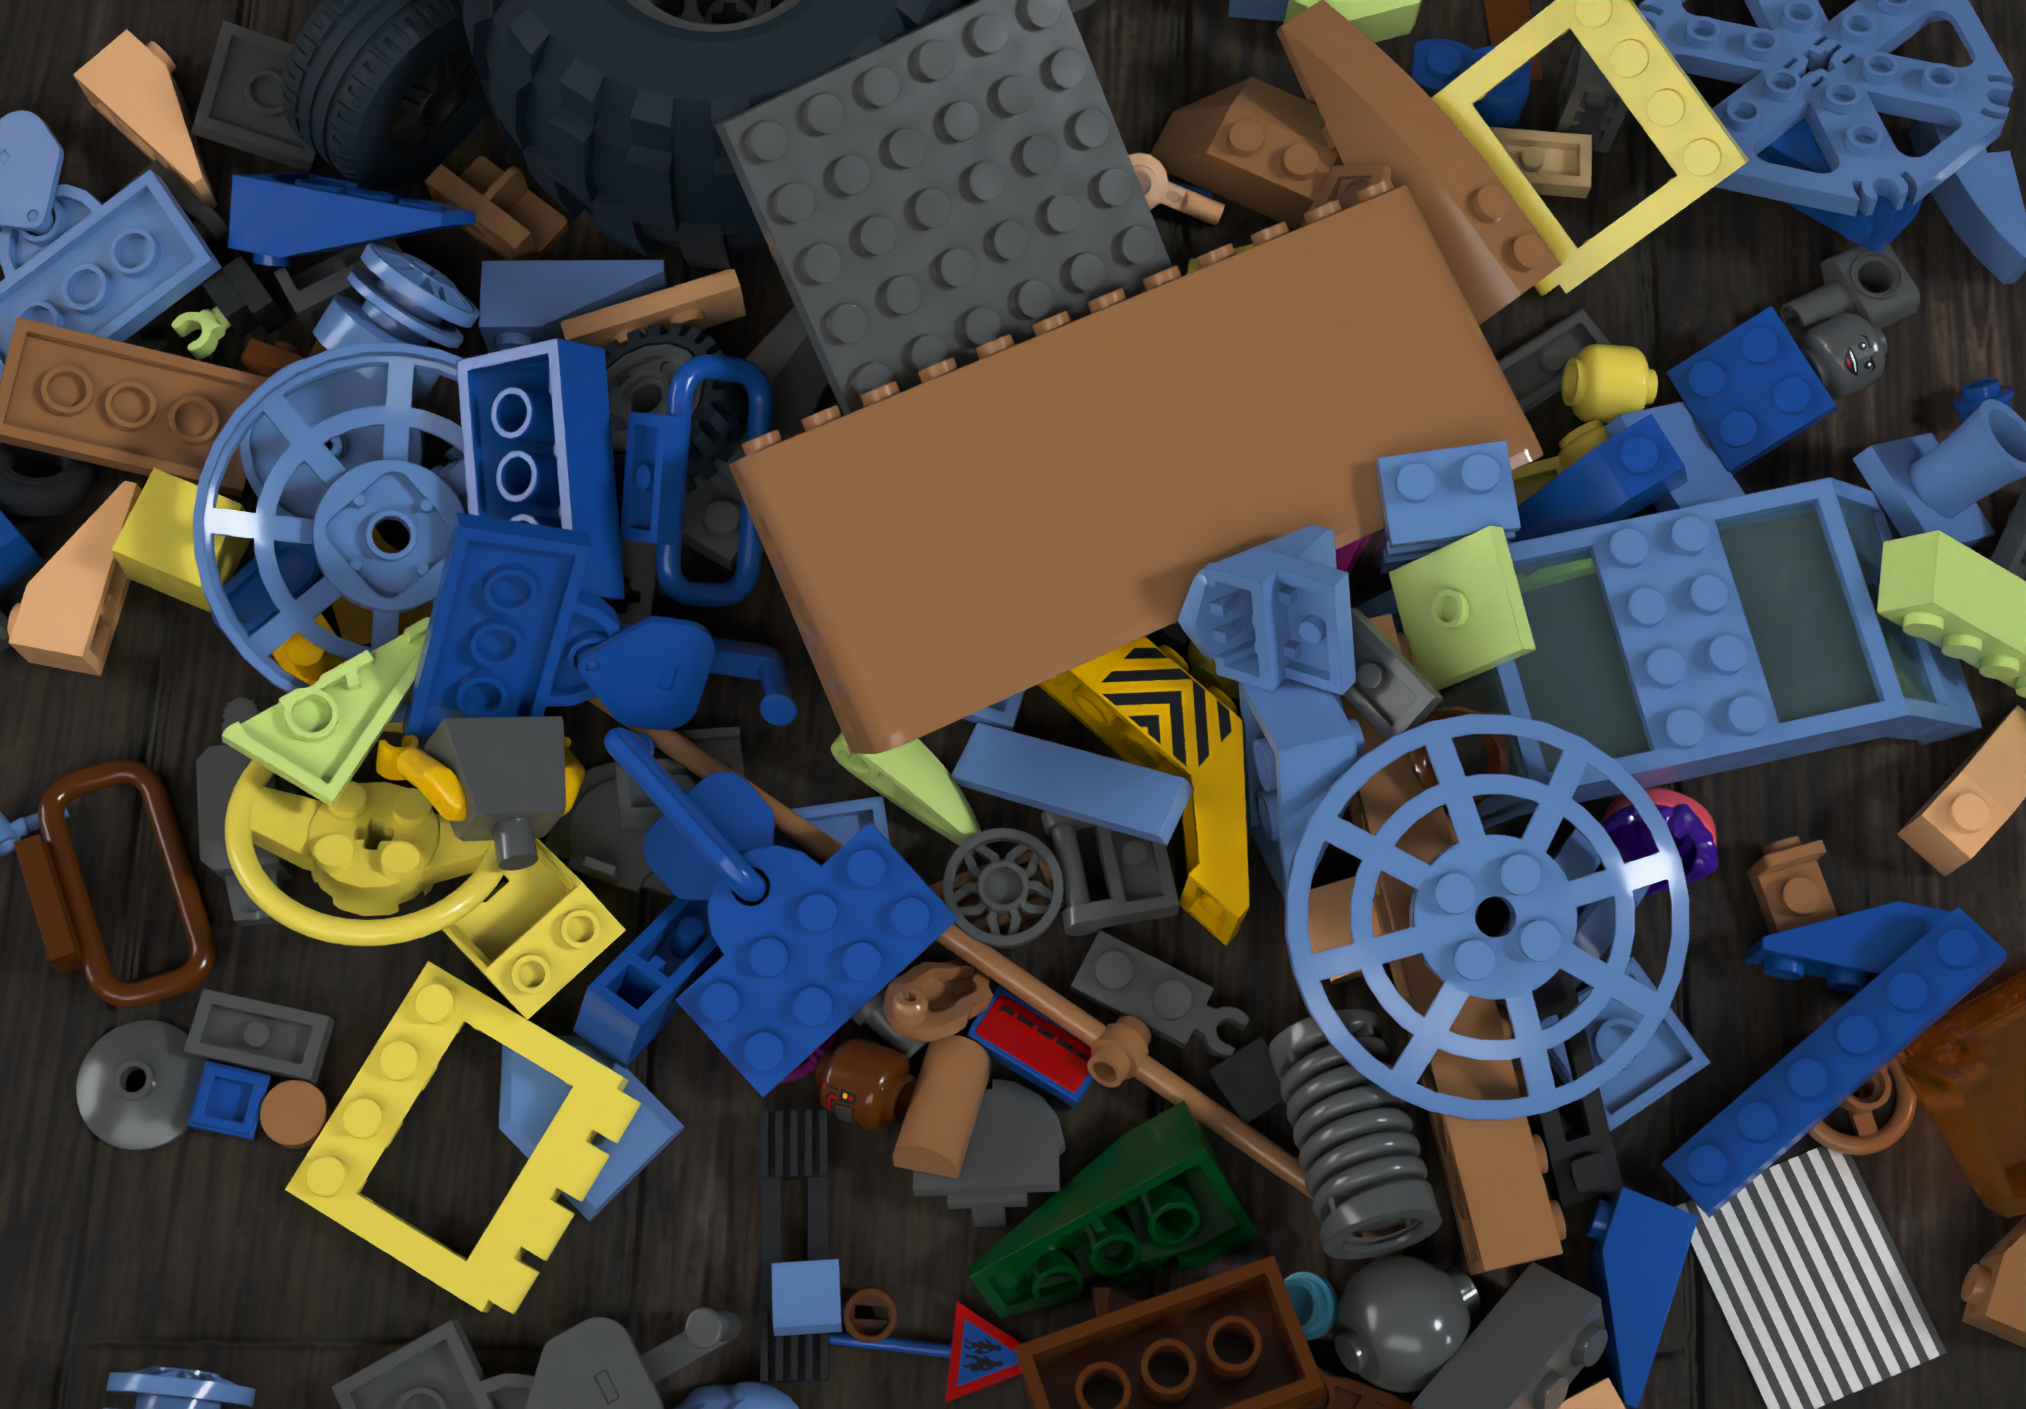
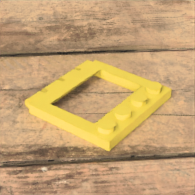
M1555 0L1431 97L1492 168L1561 263L1558 268L1534 285L1541 296H1544L1558 285L1567 294L1749 161L1633 0ZM1570 29L1677 174V176L1669 179L1665 185L1593 238L1586 240L1579 248L1575 246L1473 106L1474 103L1481 100L1492 89L1559 37L1565 35Z
M428 961L285 1190L479 1311L489 1313L492 1306L496 1304L502 1309L515 1314L540 1273L523 1262L521 1258L526 1250L539 1258L545 1261L548 1260L575 1215L574 1212L556 1202L563 1191L583 1202L610 1157L608 1153L591 1144L597 1133L618 1144L642 1103L623 1092L629 1082L625 1077ZM466 1022L475 1030L482 1031L559 1077L567 1085L573 1086L468 1259L360 1193L367 1182V1177L385 1148H388L412 1104L421 1090L425 1089L438 1068L440 1059L455 1035L459 1034Z

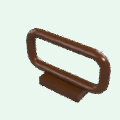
M119 759L76 770L56 779L43 793L38 807V822L42 838L38 834L15 841L13 844L47 956L57 976L60 978L83 970L85 978L95 995L110 1005L126 1009L147 1006L183 994L200 985L212 970L217 955L216 940L167 787L159 773L143 762ZM119 784L133 785L142 795L190 945L189 958L182 966L130 983L119 980L111 969L64 816L66 806L71 800Z

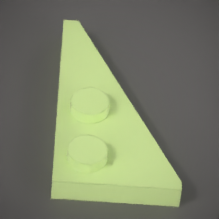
M425 617L404 629V634L372 652L366 650L322 674L314 684L306 688H297L279 698V703L241 724L237 721L228 726L222 734V742L330 807H333L412 690L430 617Z

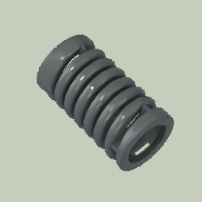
M1361 1009L1335 1011L1350 1034L1355 1033V1039L1375 1059L1392 1069L1393 1065L1389 1063L1393 1053L1388 1042L1382 1039L1385 1026L1380 1015ZM1312 1017L1289 1026L1272 1040L1269 1053L1274 1072L1279 1081H1281L1280 1093L1287 1105L1286 1115L1293 1127L1292 1137L1294 1144L1300 1151L1299 1163L1306 1174L1305 1185L1308 1193L1313 1198V1214L1317 1221L1322 1224L1319 1236L1324 1252L1336 1259H1364L1405 1249L1431 1236L1440 1228L1443 1220L1436 1203L1433 1187L1426 1181L1428 1175L1427 1167L1424 1161L1418 1158L1421 1147L1418 1139L1411 1134L1414 1123L1410 1114L1404 1111L1407 1101L1389 1094L1357 1072L1350 1064L1331 1070V1068L1337 1065L1347 1063L1331 1044L1306 1055L1305 1053L1308 1050L1327 1041ZM1402 1223H1406L1407 1227L1382 1237L1359 1238L1353 1237L1352 1234L1379 1231Z

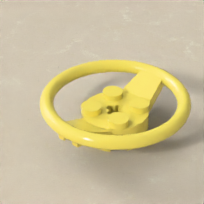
M404 722L389 723L384 731L403 733ZM251 760L238 779L227 807L225 818L226 851L231 868L247 895L262 911L275 921L293 931L324 942L348 946H383L425 937L448 927L473 911L488 897L506 872V870H502L498 866L494 840L462 841L458 839L453 833L449 820L444 819L440 814H434L432 804L416 788H406L388 782L356 783L350 781L334 806L330 807L320 800L265 787L275 773ZM253 844L302 869L310 870L314 882H318L320 888L333 897V904L336 907L361 916L394 914L399 912L398 904L415 898L422 890L424 895L432 890L434 883L470 873L472 875L447 897L419 911L386 919H347L315 911L293 900L281 891L262 869ZM378 847L377 850H369V848Z

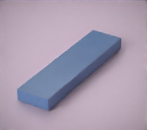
M977 722L951 775L962 787L1166 846L1194 790L1185 778L979 722Z

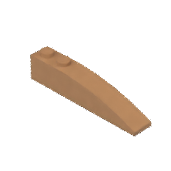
M1324 0L1318 1L1279 27L1276 31L1304 95L1308 101H1315L1323 118L1325 126L1321 129V132L1330 152L1337 150L1343 165L1386 164L1391 168V181L1394 189L1407 185L1478 325H1481L1561 265L1492 168L1454 122L1367 35Z

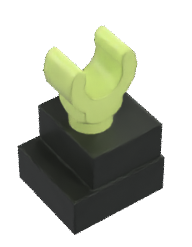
M242 256L221 268V272L202 283L207 293L217 305L211 310L204 309L198 313L186 312L179 315L172 322V327L180 337H185L194 330H202L201 336L187 346L188 350L197 360L210 356L215 351L218 340L225 335V330L231 326L242 338L260 325L270 335L288 323L286 317Z

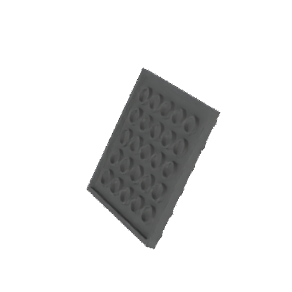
M975 0L715 124L716 130L844 416L864 408L860 398L862 394L896 381L900 392L922 384L918 372L952 357H954L958 369L979 361L975 348L1008 334H1011L1015 345L1036 337L1031 325L1064 311L1068 312L1071 322L1091 314L1087 302L1120 288H1123L1127 299L1146 292L1143 279L1172 267L1067 0Z

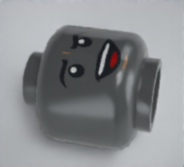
M1847 312L1833 317L1804 331L1797 341L1798 347L1833 401L1845 398L1876 383L1884 372L1885 355L1888 349L1886 338L1878 326L1869 323L1860 315Z

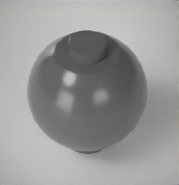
M1408 1255L1388 1256L1375 1260L1360 1269L1349 1280L1340 1296L1335 1322L1337 1336L1334 1343L1336 1352L1343 1365L1349 1371L1358 1373L1365 1380L1379 1388L1399 1393L1422 1391L1471 1335L1470 1318L1476 1316L1481 1308L1477 1289L1469 1276L1456 1266L1442 1270L1439 1266L1428 1260Z

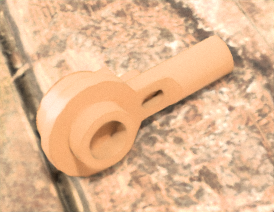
M1141 152L1128 154L1150 210L1158 204H1162L1217 226L1225 204L1169 182L1166 169L1160 160L1151 154Z

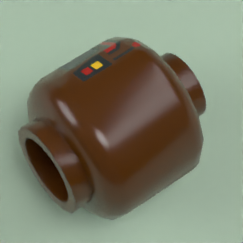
M853 1036L845 1040L836 1050L833 1048L828 1049L821 1057L815 1072V1083L820 1086V1102L823 1108L827 1110V1114L871 1132H878L890 1123L896 1125L902 1121L906 1115L917 1081L916 1077L911 1075L909 1061L903 1053L861 1036Z

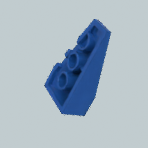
M307 172L232 175L228 248L252 252L253 263L285 267L290 266V257L317 255L368 245L370 241L379 243L475 224L476 211L427 199L402 198L403 193L371 190L354 184L349 180Z

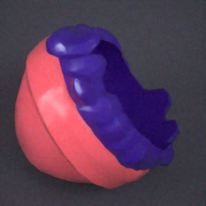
M1663 787L1645 788V791L1668 825L1682 859L1686 885L1692 884L1695 880L1704 879L1710 873H1714L1719 865V857L1717 855L1716 828L1709 812L1692 798L1675 790ZM1624 794L1608 805L1600 824L1619 850L1623 861L1627 863L1659 852L1651 831L1632 802ZM1665 879L1651 884L1645 896L1651 897L1657 892L1669 890L1668 880Z

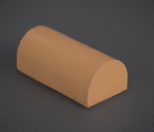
M958 1035L929 1042L893 1152L895 1167L958 1179L992 1069L991 1056L983 1046L971 1039Z

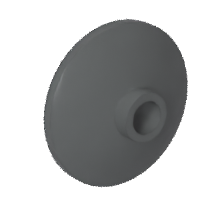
M140 1020L126 1023L111 1030L93 1045L83 1060L78 1073L76 1097L83 1120L96 1136L106 1143L121 1149L144 1151L165 1146L181 1137L190 1129L187 1123L206 1060L191 1057L183 1052L188 1034L169 1023L156 1020ZM136 1070H144L146 1083L143 1088L137 1092H129L126 1087L128 1076Z

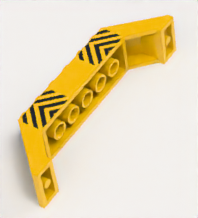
M1145 636L1037 684L1127 763L1185 778L1192 785L1194 790L1181 815L1187 881L1179 905L1227 946L1237 935L1250 906L1242 719L1236 715L1238 709L1234 702L1220 689L1214 686H1209L1206 689L1188 674L1190 670L1188 664L1175 650L1164 644L1158 648Z

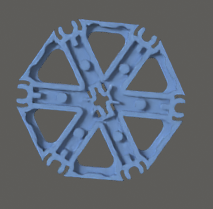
M1645 0L1639 4L1638 9L1685 73L1743 85L1712 108L1749 159L1746 164L1714 186L1717 188L1854 217L1858 209L1865 216L1872 215L1878 199L1877 195L1888 198L1895 211L1901 210L1907 196L1910 198L1911 206L1915 205L1999 138L2009 113L2010 107H2007L2013 92L2014 86H2012L2014 79L1969 0H1857L1830 21H1828L1818 0H1744L1758 28L1690 14L1682 6L1686 0ZM1947 20L1953 25L1973 63L1966 67H1952L1947 64L1932 63L1889 53L1927 24ZM1829 64L1827 71L1821 69ZM1806 68H1808L1809 70H1812V71H1809L1807 74H1805ZM1877 112L1958 128V130L1928 154L1921 157H1910L1897 150ZM1805 118L1832 172L1816 173L1768 163L1759 159L1756 155Z

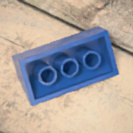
M557 338L457 360L468 514L588 532L592 549L580 589L597 594L605 602L624 600L625 591L605 348Z

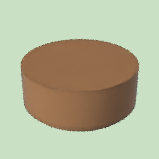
M302 1080L285 1081L272 1088L264 1098L260 1110V1121L265 1133L278 1144L293 1149L305 1148L314 1144L331 1117V1107L324 1093L314 1085Z

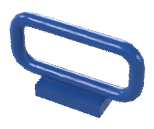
M709 354L692 357L680 365L671 379L667 396L666 415L629 412L620 539L657 544V578L663 591L675 602L687 606L724 607L739 603L754 588L760 574L763 545L742 497L737 565L733 576L726 582H697L687 580L681 571L694 390L703 380L741 383L746 388L749 396L746 442L772 431L774 402L773 389L768 377L756 363L740 357Z

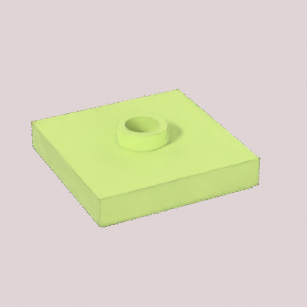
M1488 526L1389 572L1402 627L1410 646L1412 665L1437 691L1536 650L1503 527Z

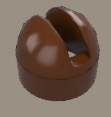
M878 1286L861 1287L853 1292L846 1302L843 1313L844 1324L847 1331L855 1339L865 1343H876L888 1337L893 1331L897 1321L898 1309L894 1298L885 1289ZM855 1305L888 1307V1317L874 1315L854 1316Z

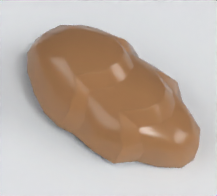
M965 960L922 962L912 967L905 974L894 978L886 990L884 1013L889 1028L899 1036L916 1042H935L953 1036L966 1027L969 1019L988 1008L993 997L989 987L990 977Z

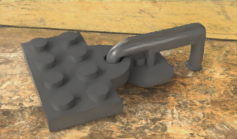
M700 1307L689 1314L685 1324V1331L640 1356L629 1332L622 1324L610 1318L594 1317L582 1321L549 1340L543 1348L535 1375L504 1373L486 1379L459 1320H450L332 1386V1389L341 1409H664L662 1399L655 1384L735 1340L741 1333L742 1323L739 1316L732 1311Z

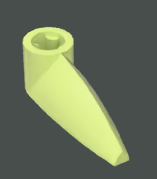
M841 731L831 745L833 756L846 770L898 807L960 846L970 837L982 832L970 804L956 781L938 758L919 739L878 754H855L850 752Z

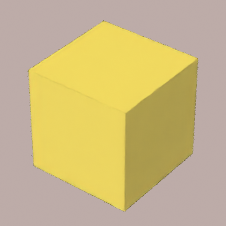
M154 467L111 551L127 578L211 613V607L204 595L194 556L193 512L198 485ZM218 494L216 508L245 512L243 504ZM214 535L215 558L222 586L232 578L251 539Z

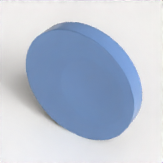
M304 359L298 360V361H296V362H293V363H291V364H289V365L283 367L282 369H280V370H278L276 373H274L272 376H270L266 381H268L269 379H271V378L274 377L275 375L279 374L280 372H282L283 370H285L286 368H288V367L291 366L292 364H295V363H297V362H299V361H302V360H304ZM355 370L334 373L304 385L285 398L307 425L312 428L320 421L347 410L372 405H385L386 389ZM412 402L411 408H416L414 403ZM265 414L250 428L240 443V454L245 475L258 498L267 475L280 455L290 446ZM384 426L352 430L329 440L324 445L343 467L349 471L361 464L382 460ZM410 428L408 462L423 467L425 456L424 431ZM304 461L296 468L284 487L276 509V515L315 518L319 503L328 488Z

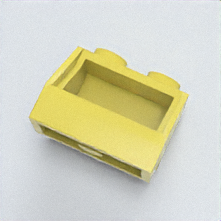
M535 839L538 861L534 865L521 870H506L504 876L509 880L507 883L502 882L485 899L486 902H481L466 916L442 929L449 939L526 1020L533 1016L626 931L586 885L539 839Z

